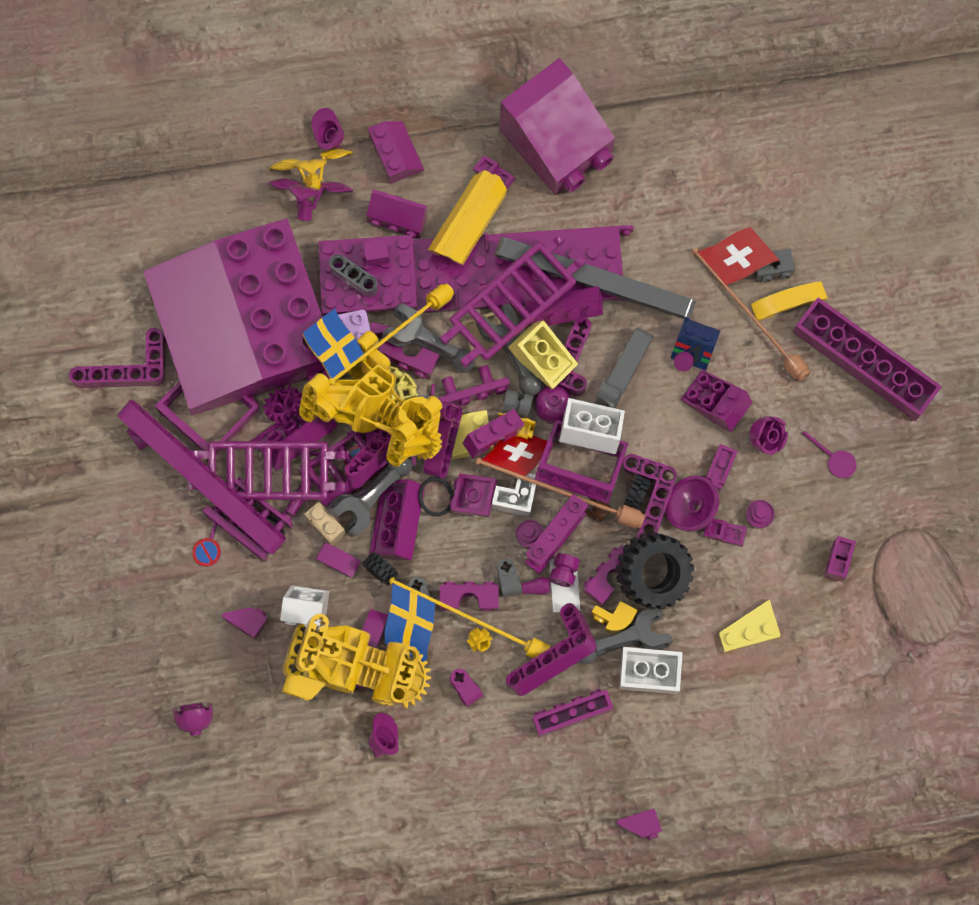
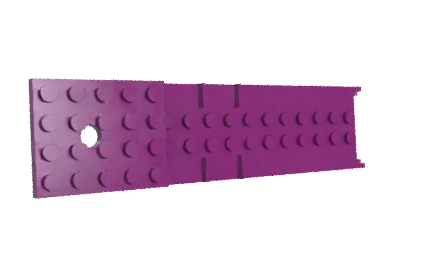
M631 225L489 235L485 233L481 235L463 265L453 262L452 259L441 254L439 256L429 252L428 248L435 238L413 240V235L318 241L322 315H327L334 308L337 314L365 310L366 312L394 311L398 304H405L419 311L427 305L426 295L440 284L445 283L450 285L454 291L452 299L439 310L429 307L423 313L458 311L513 264L494 255L500 237H506L530 246L535 245L537 242H542L547 246L561 233L566 238L565 242L552 253L573 260L582 256L586 261L585 264L623 276L620 234L629 236L634 231V228ZM386 239L390 263L367 266L366 260L362 261L361 249H364L363 242ZM335 254L343 255L371 274L377 281V294L373 297H366L335 276L329 265L330 258ZM338 262L334 267L341 268L343 263ZM521 266L516 270L541 298L552 295V292L530 268ZM545 273L558 289L567 282L564 279ZM511 275L502 282L522 306H525V301L532 300ZM368 283L364 286V288L371 289L374 285L372 283ZM575 284L567 292L586 289L588 287ZM497 288L488 294L499 308L506 303L511 305ZM601 292L603 301H627ZM482 300L473 307L474 309H490Z

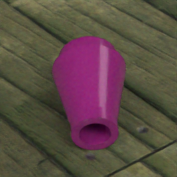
M544 576L521 584L523 594L546 595V593L551 592L549 578H544Z

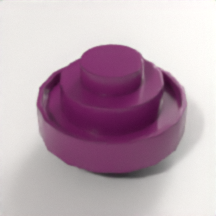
M764 500L752 502L746 510L747 522L756 529L768 527L774 519L773 507Z
M526 520L517 527L516 539L522 547L530 549L544 530L537 521Z

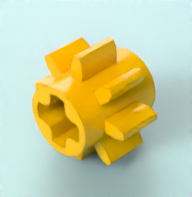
M476 628L469 633L467 643L474 652L477 650L483 652L490 647V641L493 638L485 628L482 630Z

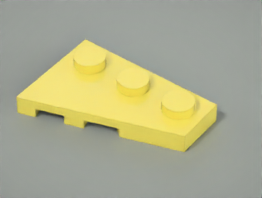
M770 599L718 634L723 652L781 637Z

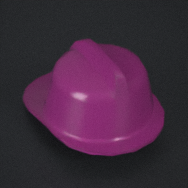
M330 108L319 109L315 112L311 123L318 146L323 150L340 148V144L344 139V131L339 124L335 112Z
M382 712L374 717L373 731L368 738V744L375 757L387 754L394 755L399 750L398 727L390 715Z

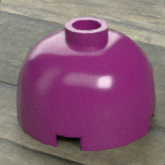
M548 386L543 388L535 399L537 416L548 424H554L556 419L563 421L568 398H571L570 394L560 386H556L554 389Z
M764 416L757 419L752 424L749 432L752 446L757 451L773 455L777 451L780 452L788 438V432L785 431L784 427L786 426L785 422L781 418Z
M202 703L180 706L179 711L174 708L173 717L175 724L180 730L190 732L191 736L202 734L201 730L207 729L212 722V704L207 703L208 707H203Z

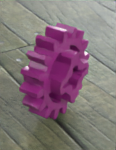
M289 385L285 389L282 386L279 391L275 388V393H269L270 398L264 400L266 402L263 405L264 413L271 422L275 421L276 424H279L283 421L286 424L288 419L293 421L294 416H300L298 411L302 394L296 387L293 389Z

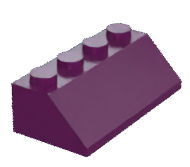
M294 416L293 421L288 419L286 424L283 421L279 424L274 423L251 441H318L325 435L330 434L338 425L333 418L325 422L317 417L309 423L304 421L301 416ZM258 449L264 457V449ZM272 449V468L275 471L283 468V449ZM290 449V461L300 456L302 449Z
M410 479L396 480L380 495L369 555L371 552H375L386 559L398 561L412 560L421 511L418 496L420 483Z

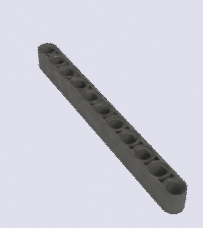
M500 237L494 255L514 263L532 246L506 237ZM540 251L531 257L544 273L564 279ZM552 253L565 269L575 261ZM585 264L572 275L576 280V284L588 288L599 286L600 292L686 320L691 319L696 301L691 298Z

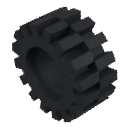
M637 475L624 505L639 510L651 481Z
M371 552L362 563L373 576L387 586L390 585L389 580L391 578H396L399 575L391 564L375 552Z

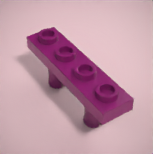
M485 365L478 368L482 385L457 391L452 376L442 379L446 396L439 397L438 399L465 406L475 399L480 401L487 399L489 395L495 393L496 395L506 393L510 383L508 377L493 380L489 366Z

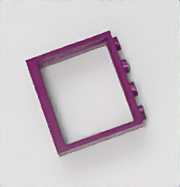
M179 381L155 405V408L202 451H208V443L168 408L183 392ZM252 396L242 397L243 400L240 401L250 410L220 441H231L259 411V403ZM216 449V456L222 449Z
M556 419L534 480L609 504L629 443L620 440L616 454L599 451L617 457L609 484L547 464L555 439H560L563 421Z

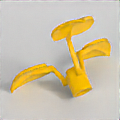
M330 149L320 154L322 159L302 161L298 159H285L274 163L269 167V171L271 169L288 170L297 168L303 178V183H306V187H314L320 190L321 181H323L324 165L327 163L326 160L340 158L347 154L353 155V152L344 149ZM318 168H320L319 176L318 173H315ZM303 170L309 172L310 174H307L306 177Z

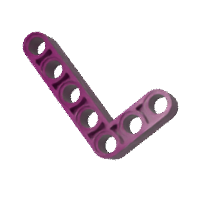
M150 328L146 332V364L78 366L70 370L69 378L77 388L161 385L165 381L164 335L158 328ZM153 336H160V339L158 341H151V338ZM153 354H160L157 360L151 359ZM154 372H160L157 378H151V375ZM121 373L122 376L119 379H113L114 374ZM134 373H141V376L138 379L132 378V375ZM83 374L81 380H75L76 375ZM96 374H103L101 379L94 380Z
M628 454L623 459L624 471L656 483L643 524L637 535L639 539V535L644 533L643 529L646 526L653 527L654 532L658 533L676 482L677 473L670 466L635 454ZM634 460L637 465L634 468H629L626 466V462ZM647 466H652L655 472L649 475L645 473L644 469ZM670 472L673 475V479L666 481L662 475ZM659 490H664L667 493L664 499L656 496ZM657 508L661 514L658 517H653L650 514V510Z
M567 603L560 609V616L569 637L507 676L506 684L516 695H526L595 651L597 646L585 617L574 604Z

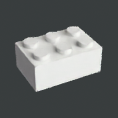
M568 398L559 442L616 454L621 438L625 411Z
M291 585L283 597L280 621H285V624L288 625L305 624L306 627L308 620L316 614H324L326 616L330 591ZM319 619L316 620V621H314V623H316L317 626H320V625H321V624L319 623V621H320Z
M623 647L619 689L678 694L681 682L682 652Z

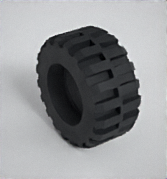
M656 532L643 533L639 535V539L636 537L631 539V544L623 547L624 553L623 555L619 554L617 559L620 560V563L616 565V571L619 572L616 579L618 583L622 584L619 587L621 591L631 601L649 609L657 608L661 610L665 609L666 606H674L676 600L681 601L684 598L683 593H688L690 590L688 585L689 582H693L694 576H691V572L694 571V565L690 564V561L693 559L691 554L686 553L688 549L685 545L680 544V541ZM662 553L668 564L667 575L658 586L647 588L642 579L643 566L652 555Z

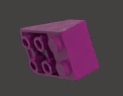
M701 370L681 397V401L729 432L733 431L753 403L747 391L704 370Z

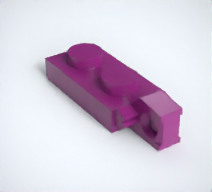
M722 444L719 445L706 476L718 490H721L722 486H724L738 452Z

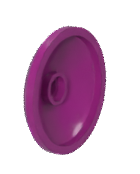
M689 476L677 482L673 487L666 507V515L670 523L679 530L686 532L697 531L708 525L715 517L719 507V493L716 486L703 476Z

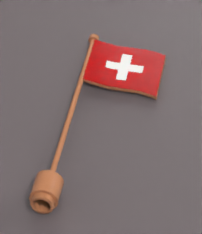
M751 227L737 231L718 244L699 251L695 248L691 253L700 259L785 356L783 367L795 380L797 379L799 382L804 380L811 373L809 366L798 354L788 355L727 286L750 276L768 264L780 261V259Z
M514 436L505 442L501 439L491 452L483 459L478 457L475 463L476 465H485L569 497L573 495L572 493L526 477L540 462L547 444V440L536 436L528 439ZM577 496L587 504L615 513V518L618 519L617 523L633 529H640L643 524L645 514L641 513L640 510L627 505H623L622 508L618 507V510Z

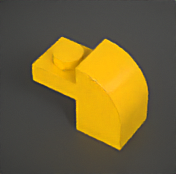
M620 601L614 614L595 606L591 615L596 622L608 624L605 632L616 634L623 632L630 626L638 610Z

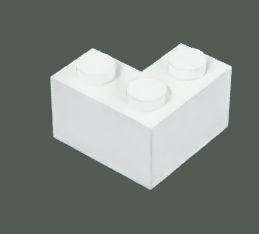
M529 473L526 477L535 479L536 475ZM518 478L515 489L496 486L492 509L529 517L536 484Z

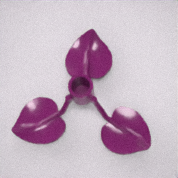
M288 178L268 182V185L289 189L296 197V206L298 207L297 219L302 221L312 220L313 209H316L317 202L323 191H351L353 193V189L347 185L334 181L321 183L322 187L320 190L314 187H304L300 182ZM316 196L313 204L311 200L307 199L308 197Z

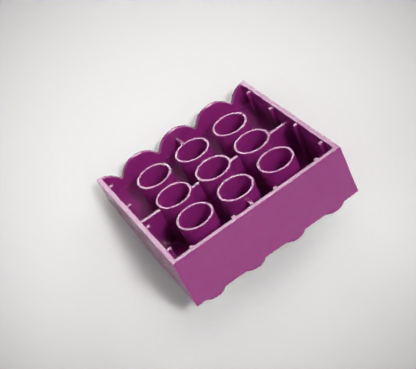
M287 218L212 241L143 271L191 416L243 400V396H255L275 388L308 379L307 375L315 372L322 373V370L325 369L308 347L303 337V332L323 317Z

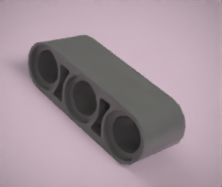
M335 254L330 258L329 265L335 276L366 297H373L377 294V281L371 274L343 255ZM338 262L343 263L341 268H335L334 265ZM351 273L359 274L355 279L349 278ZM368 283L374 285L371 289H366L364 286Z

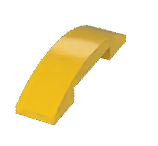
M814 282L772 294L752 303L751 307L755 318L758 321L774 317L777 313L806 304L812 305L817 297L823 301L827 300L828 297L822 282Z

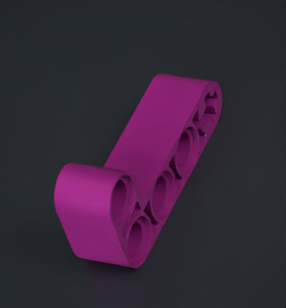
M587 318L580 319L574 323L564 346L576 362H578L590 335L591 322ZM582 326H585V328L583 329V331H582V333H581V336L578 335V334H579V329H580ZM578 342L580 347L573 348L570 343ZM573 369L565 377V380L557 386L564 388L571 395L581 396L586 390L587 381L582 375L573 372ZM579 382L583 387L576 389L573 384Z
M440 401L442 409L440 410L438 433L441 434L439 438L442 440L440 444L442 447L434 457L425 460L423 471L426 475L443 479L449 470L462 417V407Z
M377 428L374 431L364 433L367 444L345 467L346 482L349 483L350 488L361 487L387 459L386 454L391 435L388 432Z

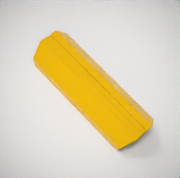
M486 170L473 176L428 248L429 252L439 256L441 254L461 265L465 263L506 196L507 188L500 176L493 175Z

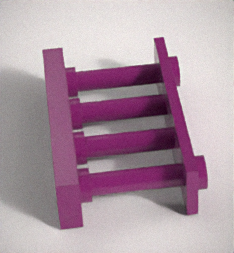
M351 429L347 433L348 436L330 447L328 451H347L345 447L353 441L362 449L366 445L361 438L364 433L355 432ZM349 454V459L344 460L348 464L353 458ZM319 455L313 460H309V477L320 491V478L314 471V468L320 465ZM328 459V470L336 482L347 483L332 461ZM385 460L366 482L381 473L388 466V462ZM300 465V469H298L300 476H301V465ZM349 487V490H334L333 492L328 490V498L320 500V502L327 510L329 504L338 495L350 494L358 488L353 489Z
M234 477V491L239 492L241 490L245 492V481L240 477L237 479ZM246 500L251 506L254 502L262 506L264 509L260 514L265 519L270 513L275 516L279 521L274 527L279 531L285 525L290 529L294 527L291 522L292 518L285 512L281 514L266 501ZM207 505L203 513L207 518L265 562L269 555L264 548L252 541V538L244 530L242 532L236 528L238 525L230 518L228 520L224 519L222 511L217 506L210 508Z
M573 494L525 554L528 558L524 564L540 575L586 516L584 511L589 505Z

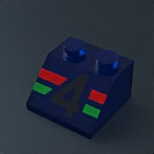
M684 318L671 359L674 360L679 352H688L694 360L692 366L706 371L721 330Z

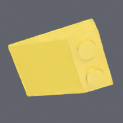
M543 320L533 322L508 347L519 362L551 389H554L578 365Z
M487 410L462 415L451 460L470 457L462 443L467 434L489 423ZM492 445L489 448V450L484 452L483 454L491 452L494 449V446Z

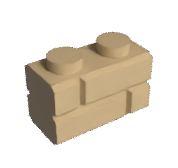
M317 502L305 513L306 519L325 538L328 544L333 546L346 534L344 528L328 513L320 502Z

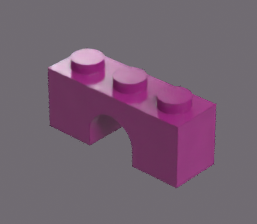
M387 341L380 346L378 351L384 354L390 363L397 364V367L403 371L410 370L414 372V375L421 379L427 378L430 380L440 360L439 354L424 347L421 348L418 355L409 357L403 353L404 347L397 348Z
M515 409L467 434L462 444L472 459L488 451L499 440L502 439L505 442L519 434L525 424Z
M622 545L618 549L615 547L608 555L610 559L607 563L602 562L596 569L597 575L594 578L590 576L584 583L586 588L583 593L601 607L614 593L615 589L608 583L607 576L612 572H617L616 565L620 563V560H617L618 556L624 553Z
M444 582V585H440V602L459 610L461 599L466 596H472L479 603V611H498L499 592L498 585H494V582H483V585H475V582H463V585H456L455 582ZM440 606V611H450Z

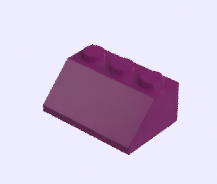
M384 121L368 128L370 141L390 184L424 171L403 121Z
M373 189L366 215L367 222L373 227L379 228L381 226L387 228L392 233L400 232L405 235H413V239L415 237L421 238L427 221V206Z

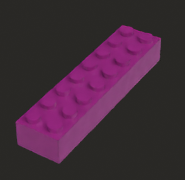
M817 297L793 330L795 335L914 421H917L942 388L937 382L819 297Z

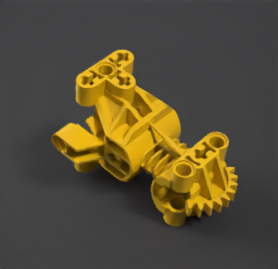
M366 331L357 339V342L362 352L365 353L378 343V338L373 332ZM377 349L348 371L357 380H336L334 385H330L328 378L318 373L304 385L299 414L304 421L310 423L319 417L323 421L328 422L333 418L339 423L349 424L355 432L366 433L377 428L388 432L391 435L386 457L389 463L395 467H399L408 457L416 455L418 459L422 457L424 460L427 458L431 459L442 447L440 445L442 440L439 438L441 434L438 433L442 403L435 396H429L427 399L424 397H413L406 401L400 399L394 391L397 375L390 372L389 359Z
M316 614L308 620L302 640L300 638H302L303 631L300 629L304 628L305 624H298L294 629L282 669L283 674L286 676L282 692L309 701L323 687L344 693H354L355 686L358 684L374 690L371 699L373 702L383 706L401 703L404 709L408 708V702L411 706H414V699L421 701L420 694H427L423 688L430 687L426 683V680L431 679L430 676L426 675L430 669L424 667L428 661H421L423 654L420 655L415 647H408V645L396 642H389L386 651L368 646L371 637L369 633L347 625L328 627L329 620L324 614ZM319 619V623L322 624V626L318 627L317 631L315 632L317 624L314 623V621ZM295 645H300L298 654L294 651ZM407 651H409V652L412 653V655H413V659H412V660H411L410 654H409ZM296 659L294 668L297 669V671L291 673V669L289 668V666L293 665Z

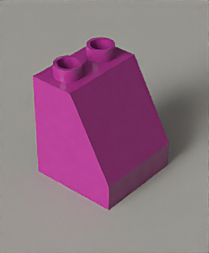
M560 58L501 101L499 131L555 196L564 189L568 193L574 192L585 182L584 173L592 167L597 171H601L613 161L614 136L575 75Z

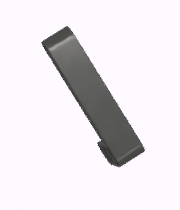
M638 327L635 329L608 381H604L595 404L616 408L654 335Z

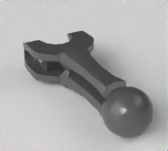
M508 303L502 305V312L516 326L518 324V317ZM481 316L500 338L509 332L503 323L493 325L485 316ZM476 322V326L482 338L488 342L494 343V341ZM514 337L502 349L511 360L518 374L521 392L536 396L543 389V381L519 362L508 348L516 340Z
M398 304L394 309V316L404 323L418 311L405 304ZM420 315L387 340L388 343L397 348L412 344L439 354L445 361L451 363L458 372H468L475 365L474 360L465 368L460 363V360L471 351L465 348L460 349L449 343L444 345L440 338L422 325ZM386 328L382 333V337L385 338L396 328Z
M408 457L399 467H395L388 462V466L363 490L354 495H338L327 507L328 513L332 516H339L345 511H350L351 520L346 525L345 531L350 537L357 536L369 525L370 509L378 497L392 483L411 472L413 467L412 459Z
M655 608L641 611L636 618L635 625L619 634L595 640L597 645L595 651L577 663L581 665L591 664L596 657L623 647L641 646L644 649L662 650L669 647L673 643L670 634L657 635L650 630V626L662 618V610Z

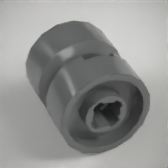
M508 389L502 413L515 409L520 418H528L534 395L526 393L519 395L518 391Z

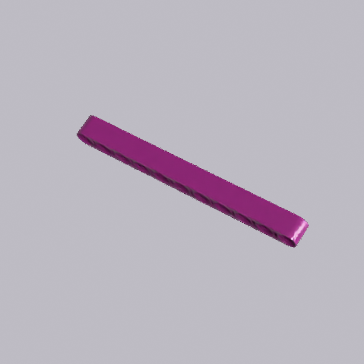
M129 400L118 413V417L267 552L275 554L286 541V537L138 403Z

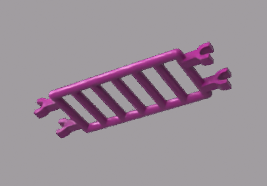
M561 233L547 246L542 242H537L450 317V322L454 326L444 333L440 340L444 345H447L458 333H461L473 346L474 349L460 360V363L465 368L479 355L484 360L490 359L576 284V280L572 275L582 268L586 261L580 256L565 269L556 259L552 252L560 247L566 239ZM538 251L544 255L567 281L559 289L531 259ZM524 263L552 292V295L545 301L516 271ZM510 275L538 305L531 313L522 306L502 283ZM495 288L502 293L524 318L516 326L488 296ZM481 300L509 330L502 338L473 308ZM467 312L494 341L495 344L486 351L459 321Z
M211 441L208 444V451H191L199 459H208V467L216 474V449H227V484L234 490V449H245V492H237L245 500H326L328 498V490H349V483L328 482V459H349V451H328V443L325 441ZM253 449H264V492H253ZM272 449H283V492H272ZM290 449H302L301 492H290ZM309 449H320V492H309ZM187 482V490H198L193 484Z

